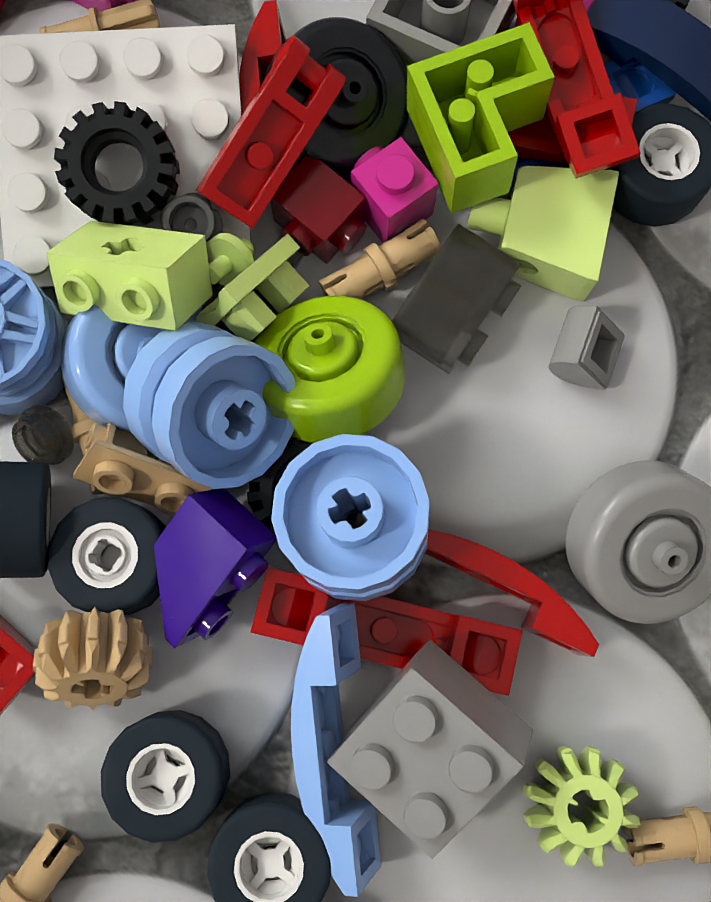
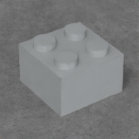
M375 0L366 17V24L376 29L392 44L407 72L408 65L509 30L516 12L512 0Z
M429 639L348 729L326 763L433 859L524 767L533 729Z

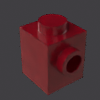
M305 156L285 177L270 201L273 219L283 228L281 230L282 235L285 236L288 233L300 246L297 250L299 253L309 256L312 252L325 264L339 250L343 254L352 250L360 241L367 228L365 224L366 197L321 160L312 159L308 156Z

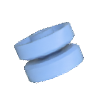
M185 322L177 331L164 330L159 332L139 351L126 376L123 409L130 432L146 450L159 459L170 463L174 469L192 481L212 489L240 487L263 475L282 455L294 431V427L288 418L281 419L271 415L262 397L265 384L272 379L286 393H289L296 385L293 375L278 355L244 338L236 337L212 324Z
M340 434L311 444L289 462L274 491L271 520L279 548L311 586L335 599L367 601L392 593L415 573L427 550L430 500L419 470L400 449L373 436ZM359 513L363 515L365 524L359 528L352 529L351 525L344 520L351 514Z

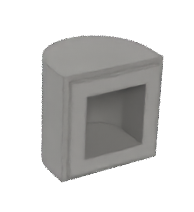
M573 306L568 309L548 368L555 376L569 383L586 388L606 390L625 335L598 306Z

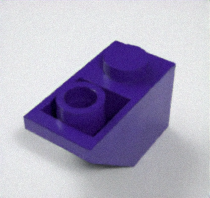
M225 488L189 494L154 544L165 640L174 649L199 636L204 640H208L224 627L233 614L228 605L238 592H244L249 589L263 575L269 565L264 556L277 540L276 535Z

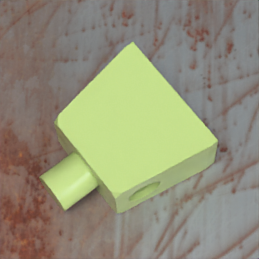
M520 167L517 170L508 199L496 197L471 206L466 228L500 235L494 266L498 270L571 299L584 302L599 280L619 172L601 170L575 179L570 168Z

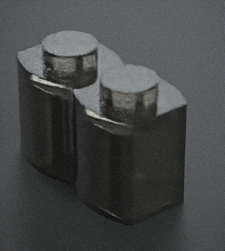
M458 224L392 320L399 334L401 344L448 374L451 373L458 361L469 367L489 335L479 329L491 312L502 317L521 289L522 285L513 280L521 263Z

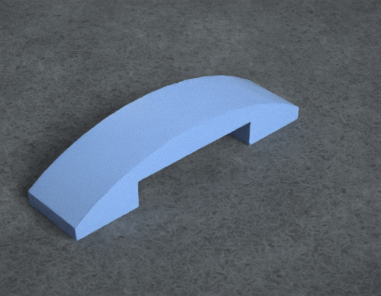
M355 602L341 603L317 615L307 634L294 680L291 705V742L295 778L304 814L310 819L323 839L330 857L331 876L344 896L358 897L381 867L376 807L368 800L350 799L349 783L326 763L344 737L339 684L361 669Z

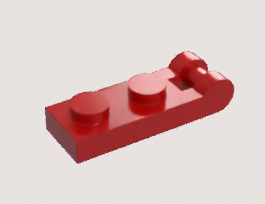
M295 35L286 42L277 55L272 69L195 190L252 229L346 81V76L331 64L324 68L308 55L310 47ZM294 78L310 89L303 105L286 93Z

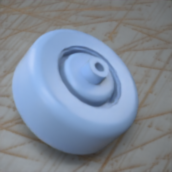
M95 304L89 310L78 312L72 317L61 344L62 375L71 397L89 418L104 427L111 423L119 430L130 432L123 409L126 376L139 351L159 332L166 329L111 321ZM202 306L186 322L198 323L195 317L203 310Z

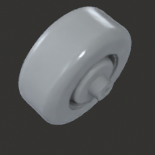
M650 460L627 463L599 477L586 489L578 500L567 527L566 553L570 568L577 581L608 612L623 620L634 623H662L679 618L697 608L711 595V487L677 466Z

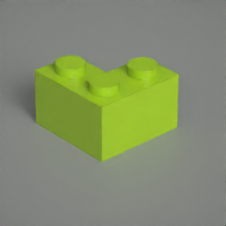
M530 22L407 66V110L451 214L509 193L518 154L508 132L544 118L555 76Z

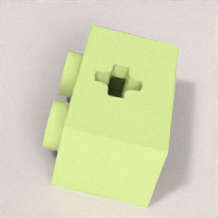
M89 221L46 252L60 313L76 315L78 312L89 310L95 304L111 321L177 331L213 295L205 235Z

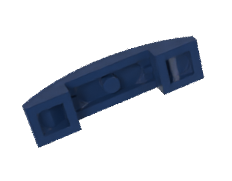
M593 0L586 12L599 50L620 67L634 57L711 121V28L668 0Z

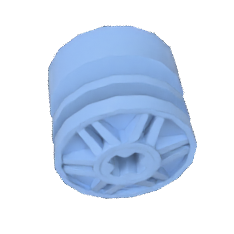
M0 259V413L14 415L35 411L55 399L64 388L61 378L60 354L63 336L69 322L65 315L60 313L57 305L45 295L43 290L36 285L29 275L9 261Z

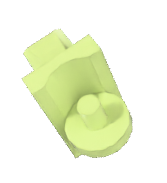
M219 233L206 242L211 284L219 282L225 287L218 293V297L203 309L195 319L198 323H209L214 326L222 320L236 336L251 341L277 317L254 292L256 289L280 313L309 287V284L287 261L300 246L287 233L254 261L252 255L254 248L248 239H239L229 233Z

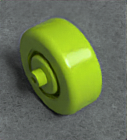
M323 296L299 302L277 314V317L255 339V344L281 357L294 377L296 387L289 393H286L272 379L265 384L262 392L263 400L271 415L281 419L288 418L293 425L292 438L315 443L340 434L362 435L385 420L394 410L403 394L406 368L397 329L382 310L364 300L348 296Z

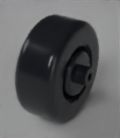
M329 17L307 24L294 35L310 47L308 54L324 68L331 64L346 76V81L295 163L299 164L305 156H308L312 159L321 160L341 176L351 174L358 159L368 150L376 146H381L384 149L403 136L410 116L407 110V72L395 48L376 29L351 18ZM286 42L273 55L266 69L264 80ZM294 78L286 93L303 105L310 89Z

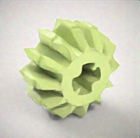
M567 746L559 747L557 749V759L560 768L557 770L543 759H539L535 763V768L546 778L543 786L535 783H525L523 786V793L528 798L541 803L529 808L523 814L524 821L529 827L542 828L537 839L538 845L546 853L560 847L561 859L566 865L572 867L576 866L580 861L583 852H585L587 858L595 867L604 866L605 852L603 845L606 843L620 853L628 852L626 840L617 833L621 825L628 828H637L641 824L640 818L637 815L623 808V806L632 803L639 796L635 786L629 783H619L623 777L624 766L614 759L601 765L600 751L591 746L584 748L579 760H577L571 748ZM582 791L591 797L593 802L592 806L583 805L588 813L586 816L578 819L568 810L569 803L575 806L578 805L572 797Z

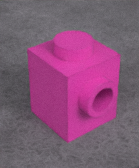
M402 137L384 149L381 146H376L368 150L358 159L354 169L351 171V185L366 197L365 222L382 243L401 234L419 220H426L433 215L439 183Z

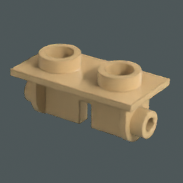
M95 423L92 425L85 442V448L88 451L72 477L94 485L102 492L123 495L155 506L160 511L169 515L176 514L189 494L212 489L190 480L174 469L170 463L158 457L155 459L146 457L148 450L142 446L132 433L119 430L111 423L105 427Z

